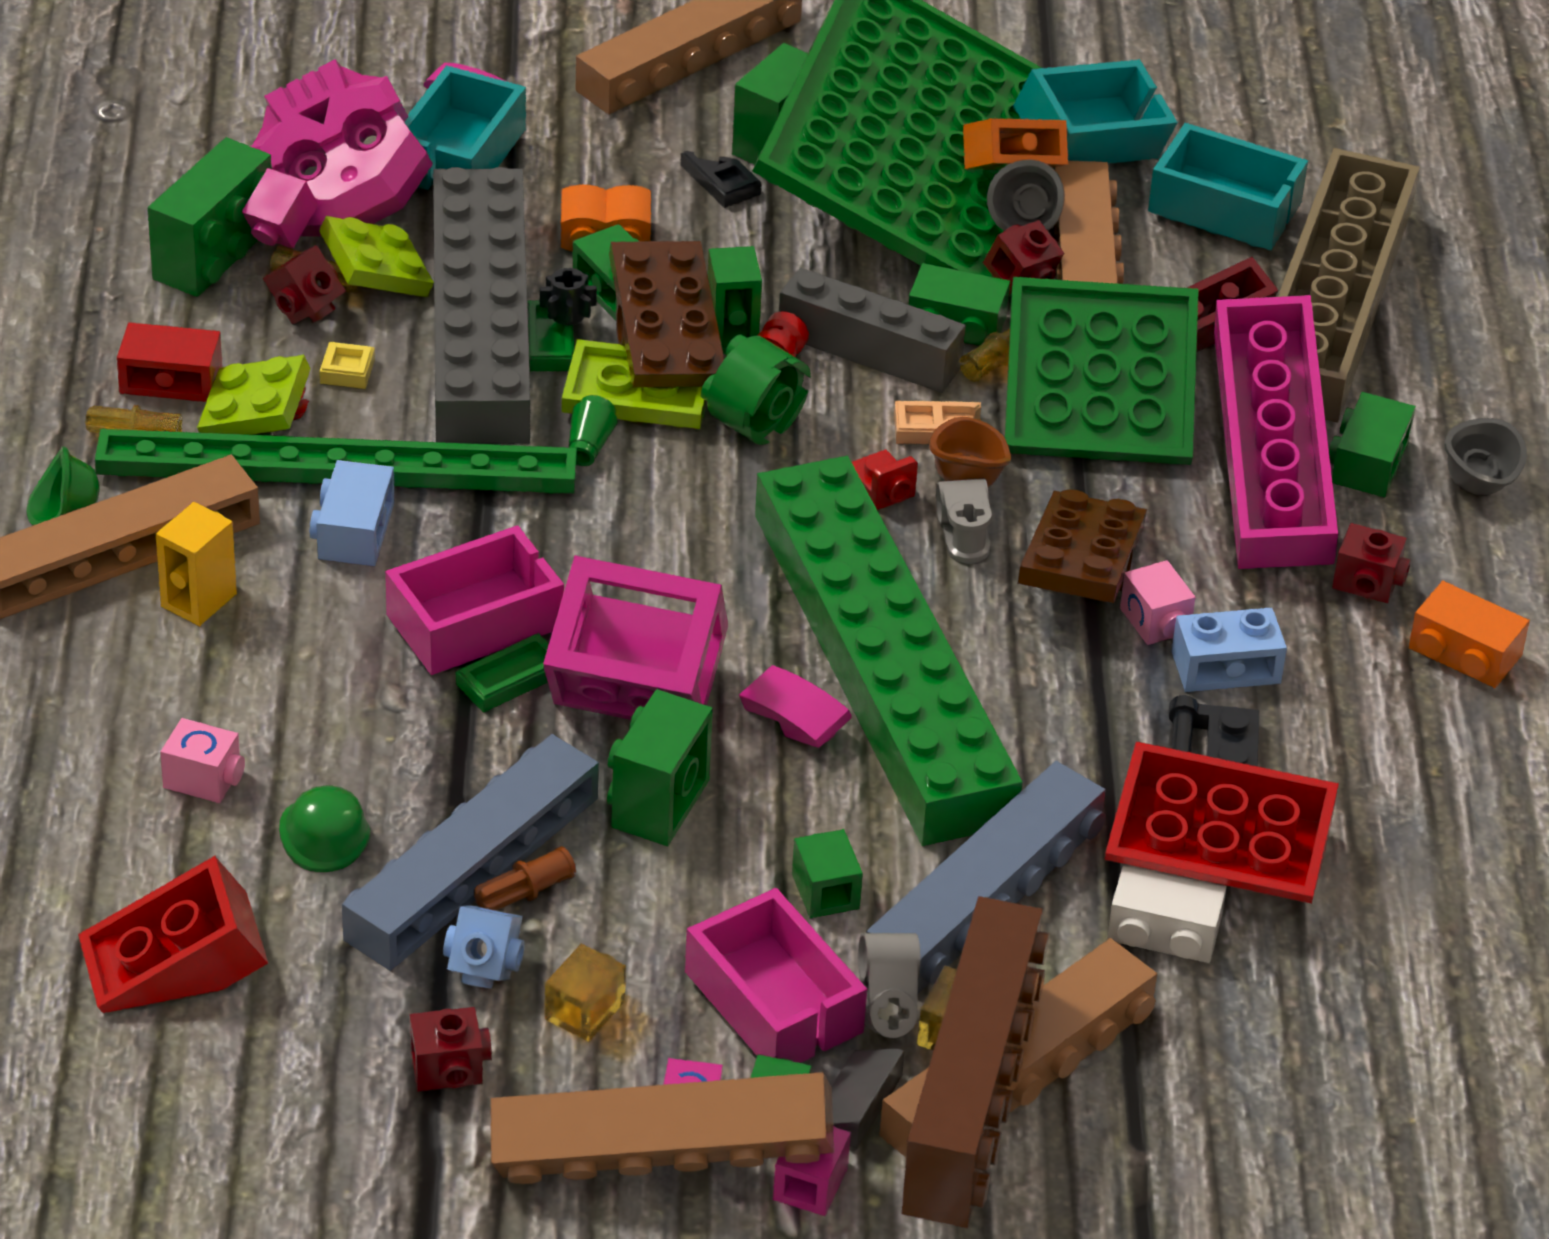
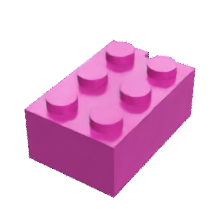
M518 525L385 571L386 615L430 675L498 652L537 633L542 636L553 632L564 594V583L544 558L539 559V551Z
M777 888L687 928L685 973L756 1055L789 1059L793 1062L802 1063L815 1056L816 1045L824 1052L864 1033L867 988Z

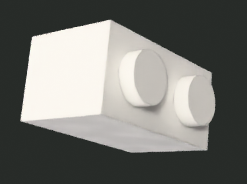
M1123 864L1111 906L1107 940L1112 938L1117 943L1210 963L1222 920L1227 886Z

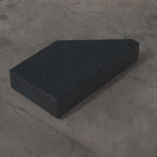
M692 151L681 153L680 165L723 208L761 195L762 182L738 159L720 156L718 161L697 158L695 152Z

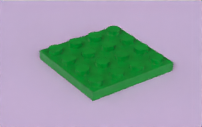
M1013 277L1004 434L1010 453L1191 465L1194 439L1198 289Z

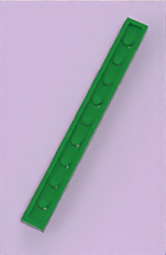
M100 429L95 455V472L97 475L167 478L232 454L252 481L318 484L322 483L324 478L331 479L336 461L342 460L394 467V486L574 494L577 448Z

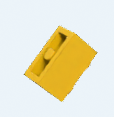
M192 502L156 533L161 607L200 627L237 594L233 521L218 512Z

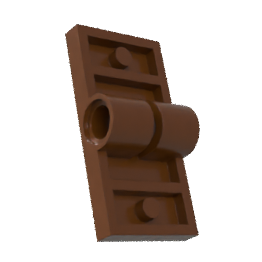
M701 241L611 242L609 259L618 303L616 311L618 344L625 345L632 387H702L708 377L716 374L724 360Z
M1068 489L1061 492L1054 490L1020 565L1017 584L1114 603L1118 592H1122L1124 572H1128L1131 569L1133 553L1144 528L1147 509L1136 507L1135 504L1124 499L1104 501L1089 498L1086 493L1079 490Z

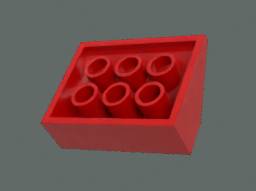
M1136 741L1105 852V860L1312 904L1329 838L1339 783Z

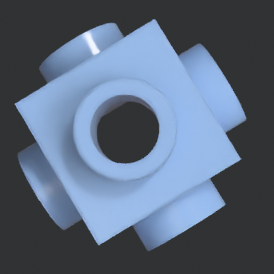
M460 906L456 926H449L444 941L443 955L450 957L447 970L462 973L461 983L483 988H492L494 980L510 979L511 971L517 972L519 970L524 955L525 942L518 939L523 916L476 906ZM483 941L487 946V952L485 955L481 950V945Z

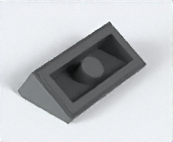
M854 1050L832 1084L833 1126L851 1132L850 1147L858 1148L880 1113L883 1099L893 1092L901 1079L905 1055L903 1050Z

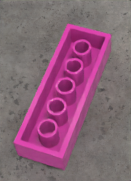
M1311 295L1216 300L1214 335L1238 569L1335 564L1338 527Z

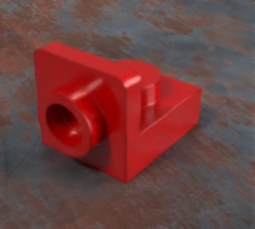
M885 449L852 461L877 510L915 496L918 462L912 456L897 461Z

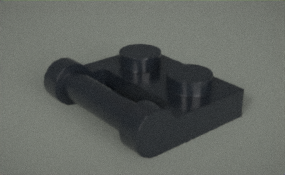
M1187 695L1174 697L1169 703V719L1173 723L1172 749L1192 753L1193 728L1207 729L1206 756L1258 766L1260 710L1199 704L1196 699Z

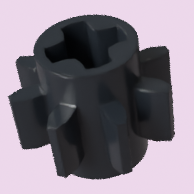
M574 268L559 269L552 276H546V287L540 288V307L548 308V318L561 325L580 323L584 318L591 317V307L597 306V286H588V275H584L581 271Z

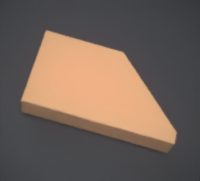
M895 401L896 444H929L932 433L936 428L956 417H971L980 420L981 402Z

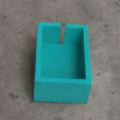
M1140 59L1032 69L1013 105L1021 119L1066 120L1068 161L1108 162L1109 164L1157 159L1178 124L1162 95H1153L1157 87Z
M446 65L410 111L408 118L404 122L425 149L433 163L417 188L428 190L433 185V169H449L453 167L493 169L499 167L526 130V87Z
M1184 123L1153 169L1148 212L1163 216L1171 221H1179L1204 229L1212 234L1230 237L1254 247L1272 250L1285 230L1286 223L1289 224L1302 203L1308 160Z

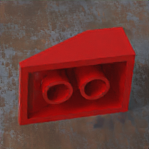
M216 856L211 857L78 934L96 1004L102 1013L220 991L269 964L247 892Z

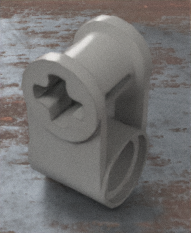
M986 479L937 482V515L939 524H942L949 556L955 561L964 564H974L985 560L990 554V540L987 527L990 525L992 518Z
M862 933L859 938L858 971L860 981L867 988L864 1025L884 1037H903L916 1024L918 1016V977L921 961L920 943L916 933ZM889 1003L897 1005L898 1014L889 1016L888 1022L878 1017L879 1008H886Z

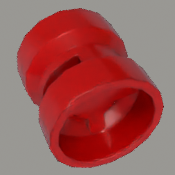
M786 311L772 314L763 326L762 331L757 334V336L765 338L794 357L800 354L809 341V332L805 323L796 315Z

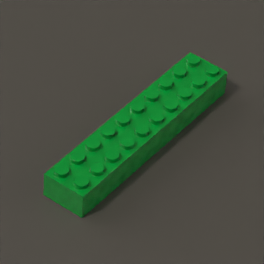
M848 455L757 473L755 517L921 846L975 834L1022 791L1023 781Z

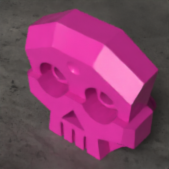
M334 59L319 67L318 71L314 72L313 70L303 75L302 79L298 80L297 78L286 84L287 87H280L264 96L267 107L262 128L251 147L271 154L273 170L305 180L319 205L301 236L322 237L319 229L326 216L341 219L353 217L364 223L374 224L404 208L433 165L425 149L404 123L408 115L387 76L362 75L341 66ZM376 136L373 143L364 144L366 138ZM317 167L313 174L304 175L308 168Z

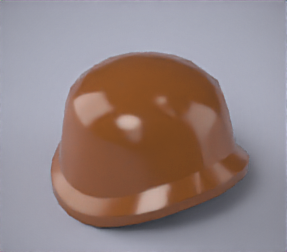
M956 417L944 422L932 433L929 441L930 451L934 454L935 468L945 481L985 478L989 488L1011 461L1010 450L1004 436L993 426L971 417Z

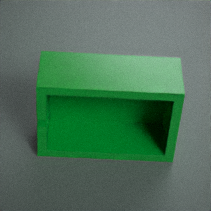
M225 137L147 207L153 280L198 297L212 283H216L222 274L238 259H242L246 255L248 250L259 240L252 235V229L245 219L242 210L267 168L272 169L271 154Z

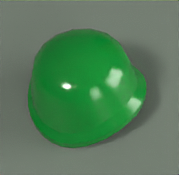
M62 446L28 500L26 513L29 522L32 525H36L97 503L100 485L95 469L71 455L68 448Z
M331 785L317 786L303 792L295 803L285 809L279 824L280 840L287 855L301 868L313 872H332L351 865L365 850L371 835L370 826L365 820L358 798L344 788Z

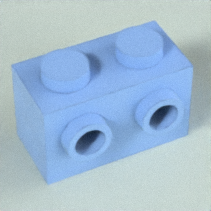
M1273 608L1176 616L1171 652L1185 692L1281 684L1287 647Z

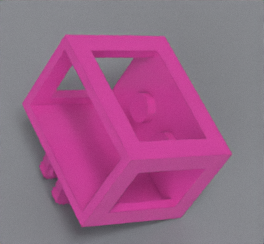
M574 555L543 663L553 703L629 720L632 719L638 706L645 707L656 689L707 705L728 630L722 585ZM590 581L695 602L696 604L693 615L597 596L593 595Z

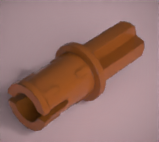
M563 846L527 863L517 861L513 863L512 870L483 882L474 888L473 894L477 906L497 911L524 898H527L528 901L535 900L538 897V892L564 880L574 878L576 866L571 854Z

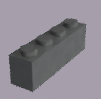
M801 267L780 291L779 312L786 311L792 313L805 323L809 332L807 346L940 393L944 392L962 368L965 324Z

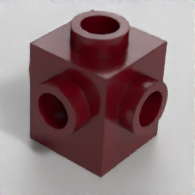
M1038 220L1024 226L1019 224L1013 225L1003 233L998 234L983 264L994 278L1010 281V296L1012 295L1013 277L1054 279L1056 275L1055 269L1065 253Z
M317 245L292 257L262 278L275 297L277 307L288 317L292 325L307 317L310 318L312 323L322 319L336 309L332 301L346 292L335 268L327 262Z
M1350 523L1338 552L1332 589L1388 604L1395 585L1404 587L1411 565V559L1403 557L1407 538L1383 530Z
M475 1007L409 1014L410 1052L417 1092L483 1084V1061L492 1060V1046L489 1028H479Z

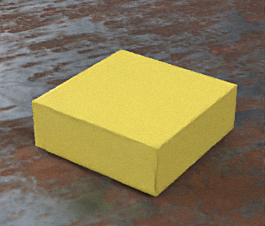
M329 342L320 368V384L366 389L375 361V347Z

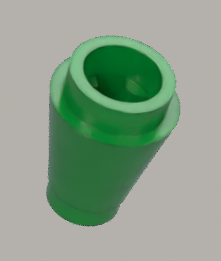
M597 395L585 396L572 409L568 448H577L576 465H592L617 426L616 408L604 397Z

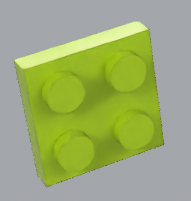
M325 217L319 231L347 284L422 297L428 296L434 282L405 230L392 224L381 226L364 223L353 217L345 219Z
M305 355L278 356L266 361L247 364L234 363L219 368L197 426L199 433L253 435L290 429L311 370Z

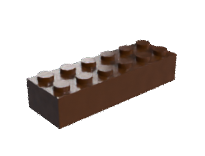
M978 896L907 1141L902 1215L968 1229L974 1206L980 1208L985 1206L990 1184V1174L983 1173V1171H988L989 1165H995L997 1162L1002 1132L994 1130L995 1128L999 1129L1001 1123H1007L1013 1090L1006 1089V1086L1010 1087L1012 1081L1018 1082L1024 1049H1019L1017 1046L1022 1045L1023 1041L1028 1042L1030 1039L1035 1009L1028 1008V1005H1033L1034 1001H1040L1044 985L1045 970L1038 969L1036 966L1037 964L1044 965L1050 933L1040 931L1043 912L1041 908Z

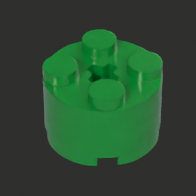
M739 334L728 344L726 357L716 374L711 375L704 382L701 389V398L707 401L709 413L714 418L754 443L765 445L770 443V441L764 437L772 431H776L779 434L784 433L799 415L809 392L802 387L804 375L811 379V371L806 363L761 336L747 338Z

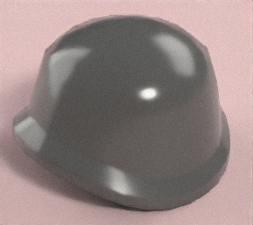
M1021 160L1005 166L994 176L987 193L989 213L997 226L1003 231L1016 224L1024 226L1038 220L1049 231L1059 220L1065 201L1064 186L1058 173L1046 163L1036 160Z
M1495 418L1468 420L1453 427L1444 440L1445 451L1448 455L1449 475L1457 486L1474 495L1488 496L1500 491L1518 478L1526 463L1527 448L1522 435L1513 425L1504 420Z

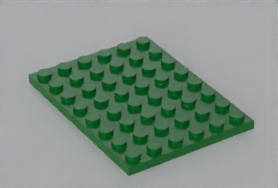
M833 0L751 172L919 265L925 263L993 277L983 264V261L998 234L1004 231L997 226L989 213L987 193L992 179L1000 170L965 169L963 125L991 118L1021 119L1013 105L1031 70L1041 69L1042 67L922 0Z

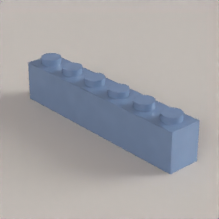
M553 734L536 747L526 750L520 760L503 774L494 776L486 787L471 800L458 805L450 817L432 831L425 832L408 851L398 859L389 861L377 876L362 888L353 890L342 903L343 940L391 971L459 914L460 906L471 905L476 900L473 890L477 885L512 870L513 863L525 860L598 799L599 762Z
M1054 761L873 924L866 933H916L919 938L921 955L918 994L930 983L933 985L938 983L945 975L949 965L962 954L978 896L1017 903L1025 895H1033L1040 887L1045 876L1056 866L1058 868L1063 867L1071 858L1074 850L1085 839L1091 840L1100 832L1106 819V814L1103 812L1106 789L1060 762Z

